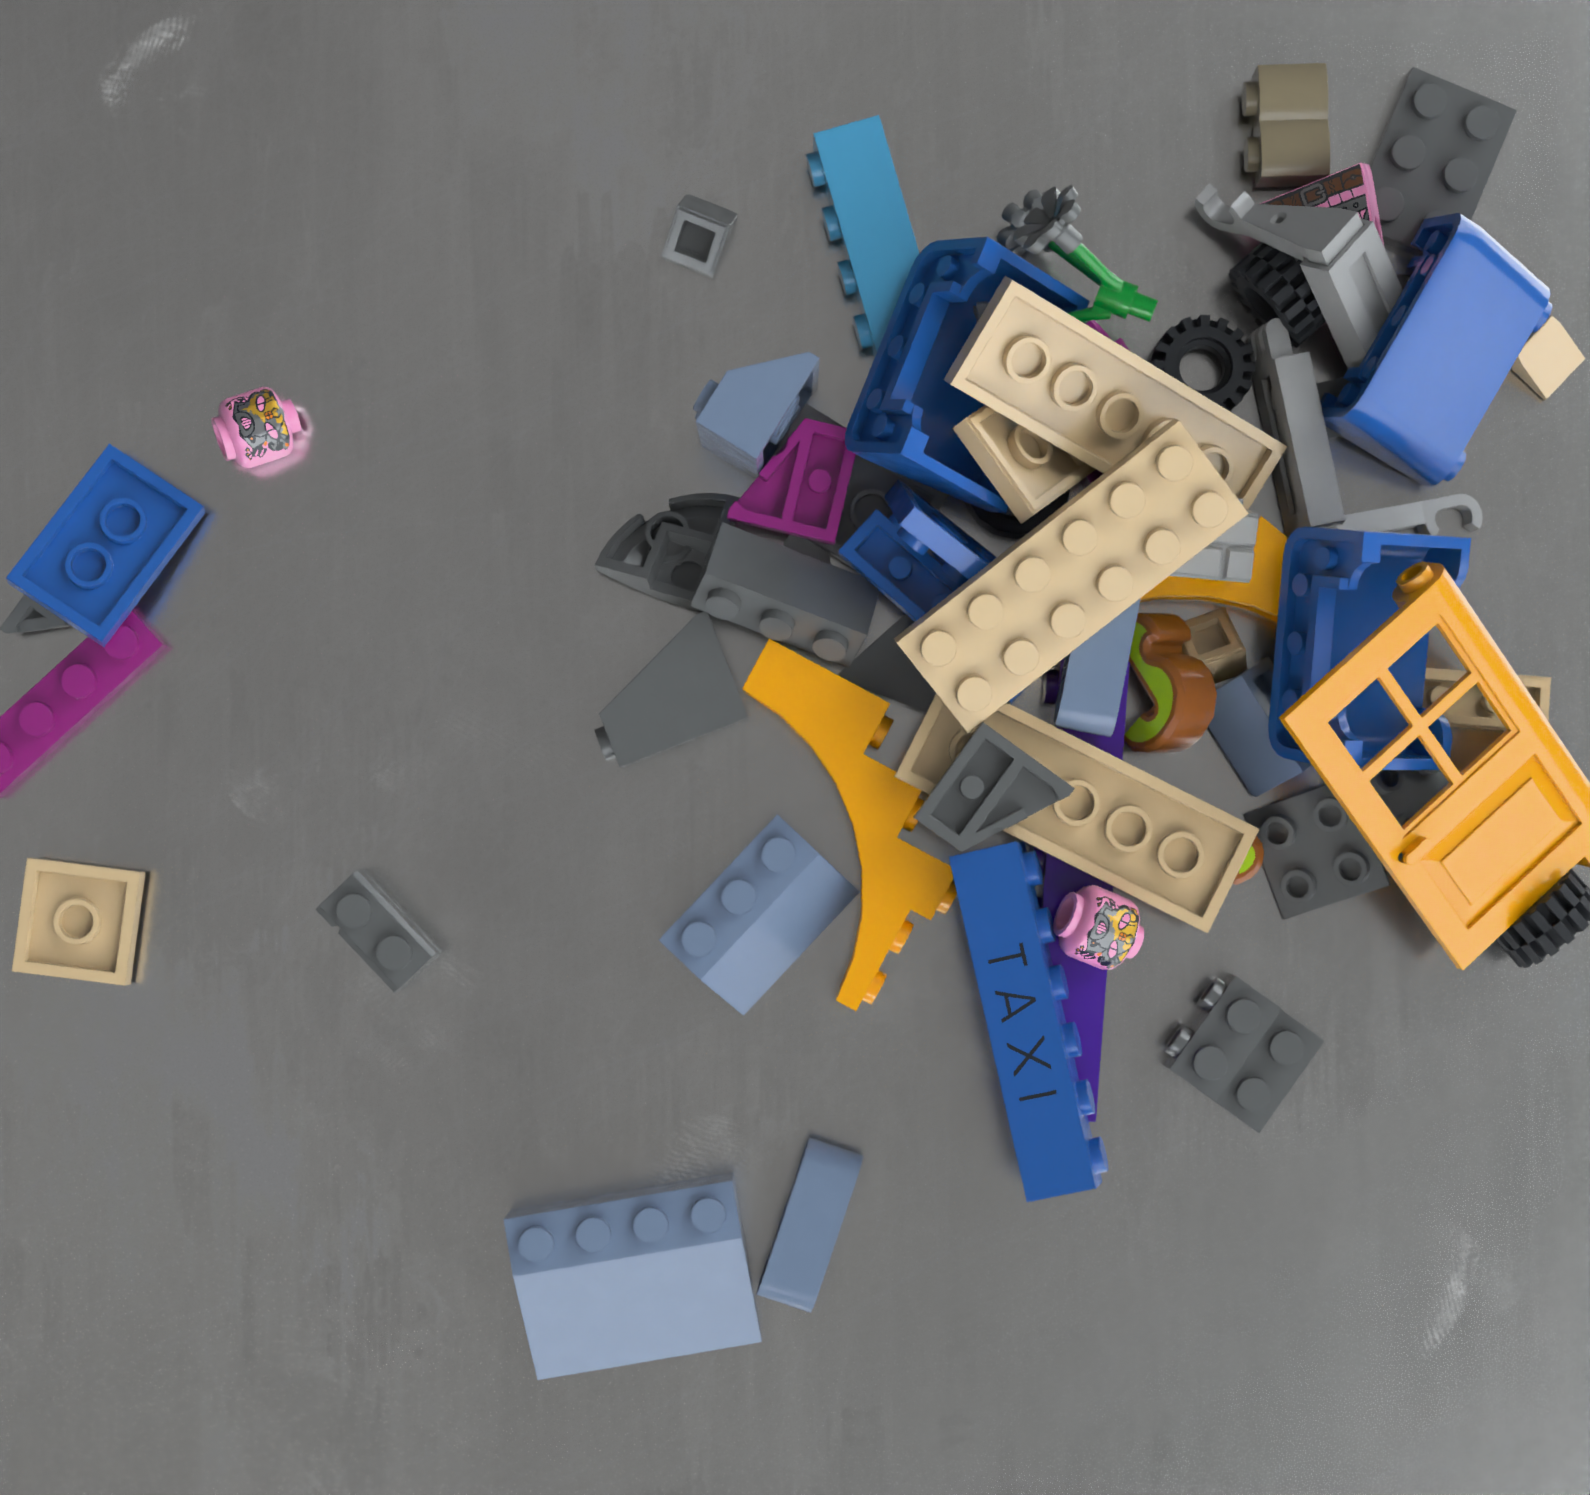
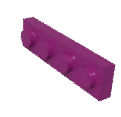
M135 609L131 611L105 647L87 637L0 716V798L5 796L168 647Z

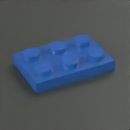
M108 444L14 566L6 580L9 585L105 647L204 516V506L111 444Z
M898 479L884 496L893 512L889 520L899 529L897 535L921 555H924L931 549L933 555L944 564L941 567L943 572L959 586L963 585L997 558L901 480Z

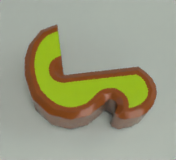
M1137 614L1128 662H1130L1131 668L1151 698L1154 706L1149 711L1143 713L1124 734V743L1133 752H1181L1188 749L1203 736L1214 717L1217 691L1212 673L1202 660L1183 653L1182 645L1184 642L1190 641L1192 637L1191 630L1185 621L1175 614Z

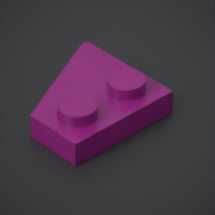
M805 418L776 456H773L759 472V476L738 501L732 504L728 510L727 520L835 545L856 454L847 450L845 445V432L847 428Z

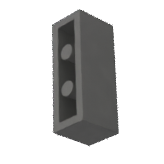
M722 522L706 554L690 606L707 612L715 618L728 620L759 632L769 639L782 641L816 654L821 659L834 661L850 667L868 636L879 590L862 576Z

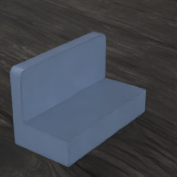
M1269 656L1253 664L1231 681L1216 689L1217 698L1214 717L1208 726L1250 794L1254 797H1258L1297 776L1312 765L1285 759L1277 755L1271 746L1268 723L1274 664Z

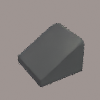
M685 195L677 205L661 256L714 276L738 214L693 195Z

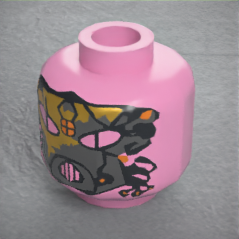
M260 387L226 398L219 404L218 416L211 418L213 431L223 457L226 461L234 459L239 466L245 469L291 454L294 445L292 434L301 431L299 417L290 399L280 401L278 395L269 387Z
M1095 885L1085 886L1076 893L1070 892L1061 901L1054 918L1053 931L1058 936L1062 951L1074 959L1102 970L1114 969L1125 958H1133L1140 950L1144 939V928L1139 925L1140 915L1138 907L1130 899Z

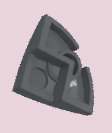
M718 493L689 494L669 499L670 510L657 513L646 522L643 515L637 514L627 521L607 542L595 563L596 570L650 596L700 613L704 612L690 606L706 554L721 523L724 522L735 527L736 522L727 520L729 508L735 501H738L739 497Z

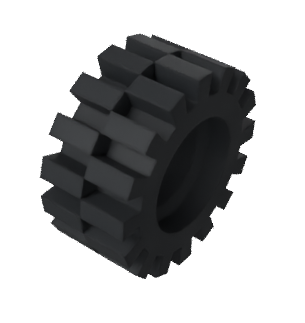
M1261 242L1229 270V279L1233 281L1231 285L1235 291L1241 294L1239 299L1244 305L1249 306L1251 315L1255 319L1259 318L1263 325L1271 319L1279 318L1289 332L1291 346L1297 348L1319 329L1326 320L1300 266L1302 262L1300 260L1296 262L1293 256Z
M1200 315L1194 320H1191L1190 316L1182 319L1176 326H1171L1156 344L1154 352L1149 358V363L1187 385L1180 374V362L1183 355L1190 350L1198 348L1213 352L1222 365L1220 382L1212 389L1195 391L1228 411L1236 407L1250 390L1253 383L1250 380L1251 376L1255 373L1256 362H1251L1250 355L1254 352L1251 344L1245 345L1241 339L1245 334L1238 327L1235 331L1227 327L1229 321L1220 317L1218 321L1210 320V315Z
M1570 869L1568 873L1496 939L1497 943L1520 968L1522 966L1523 968H1528L1533 962L1535 965L1543 962L1546 955L1553 956L1559 952L1560 946L1564 943L1567 945L1575 939L1574 935L1577 932H1583L1589 926L1590 889L1576 872Z

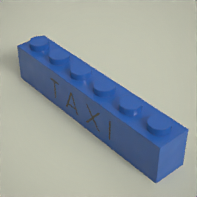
M1015 841L950 856V865L1026 1201L1032 1202L1096 1189L1102 1183L1101 1173L1108 1172L1107 1154L1102 1138H1092L1087 1115L1095 1114V1103L1088 1079L1079 1080L1074 1057L1082 1056L1081 1041L1075 1022L1066 1023L1061 1000L1069 998L1068 984L1062 965L1053 966L1048 943L1056 941V934L1053 931V919L1049 908L1040 909L1035 886L1043 884V876L1035 850L1027 852L1025 842Z

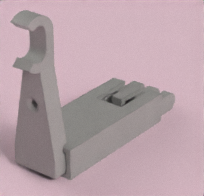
M1209 183L1195 198V206L1201 217L1216 229L1249 236L1303 261L1300 264L1347 368L1359 367L1403 291L1374 222L1360 219L1358 212L1342 208L1255 204L1246 191L1231 206H1228L1219 198L1218 190Z
M1279 318L1271 319L1250 333L1247 342L1251 344L1254 351L1250 357L1252 362H1256L1255 373L1252 375L1264 432L1288 446L1273 469L1287 537L1297 528L1305 526L1394 532L1417 527L1419 534L1437 535L1440 528L1435 522L1436 513L1455 508L1462 513V526L1468 531L1473 532L1480 529L1483 519L1482 510L1478 502L1466 494H1455L1344 515L1310 352L1293 355L1289 332Z

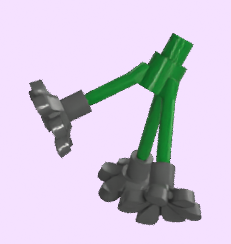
M1072 185L1067 186L1061 192L1056 187H1052L1042 194L1036 189L1031 190L1024 197L1022 209L1014 202L1009 203L1004 208L1001 216L1010 223V226L1003 228L998 233L997 243L1020 257L1026 251L1032 254H1038L1042 250L1046 253L1055 252L1100 286L1092 307L1068 312V314L1081 322L1107 320L1111 318L1112 314L1126 319L1129 314L1147 322L1151 321L1158 300L1138 293L1139 286L1120 279L1081 243L1083 236L1070 224L1077 219L1081 212V208L1075 201L1078 193ZM988 301L976 302V306H973L976 324L989 304Z

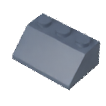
M811 352L728 370L719 384L710 379L693 406V410L697 412L695 422L701 446L753 479H756L759 476V472L773 456L804 404H808L818 388L820 358Z
M777 814L665 932L659 941L703 983L744 1016L860 891Z

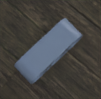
M1140 599L1065 657L1053 726L1106 737L1112 736L1119 712Z
M811 1137L808 1138L760 1278L756 1295L811 1313L857 1181L863 1155Z

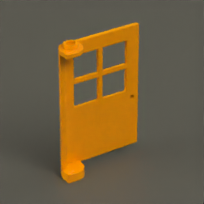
M1419 562L1405 569L1396 580L1398 585L1392 593V598L1399 609L1278 718L1456 968L1464 970L1576 864L1590 868V782L1445 567L1440 563ZM1436 625L1467 672L1419 715L1388 668ZM1377 678L1409 725L1360 769L1328 722ZM1476 684L1507 730L1459 773L1428 727ZM1418 737L1449 783L1401 826L1369 781ZM1402 853V858L1399 861L1398 856Z

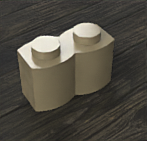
M1326 63L1257 65L1252 75V81L1244 82L1242 87L1243 116H1252L1254 132L1253 137H1246L1244 141L1245 172H1254L1255 187L1304 186L1329 176L1330 132Z

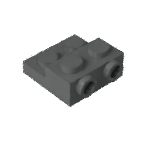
M1228 973L1223 981L1216 977L1205 989L1197 1003L1203 1010L1191 1027L1182 1024L1170 1038L1164 1049V1052L1170 1056L1164 1063V1066L1254 1131L1260 1133L1325 1040L1292 1018L1282 1008L1239 977Z

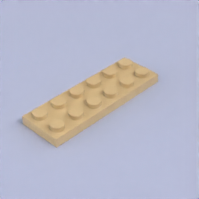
M1006 276L1003 278L943 379L955 388L1103 474L1174 418L1180 420L1235 496L1243 499V507L1246 510H1249L1288 447Z
M1174 418L896 636L894 640L966 732L969 733L1249 513L1180 420Z
M935 694L894 777L930 794L979 725L967 733L940 697ZM1009 703L1004 704L983 721L1075 788L1070 796L1047 806L1009 828L1003 829V832L1205 933L1209 932L1259 828Z

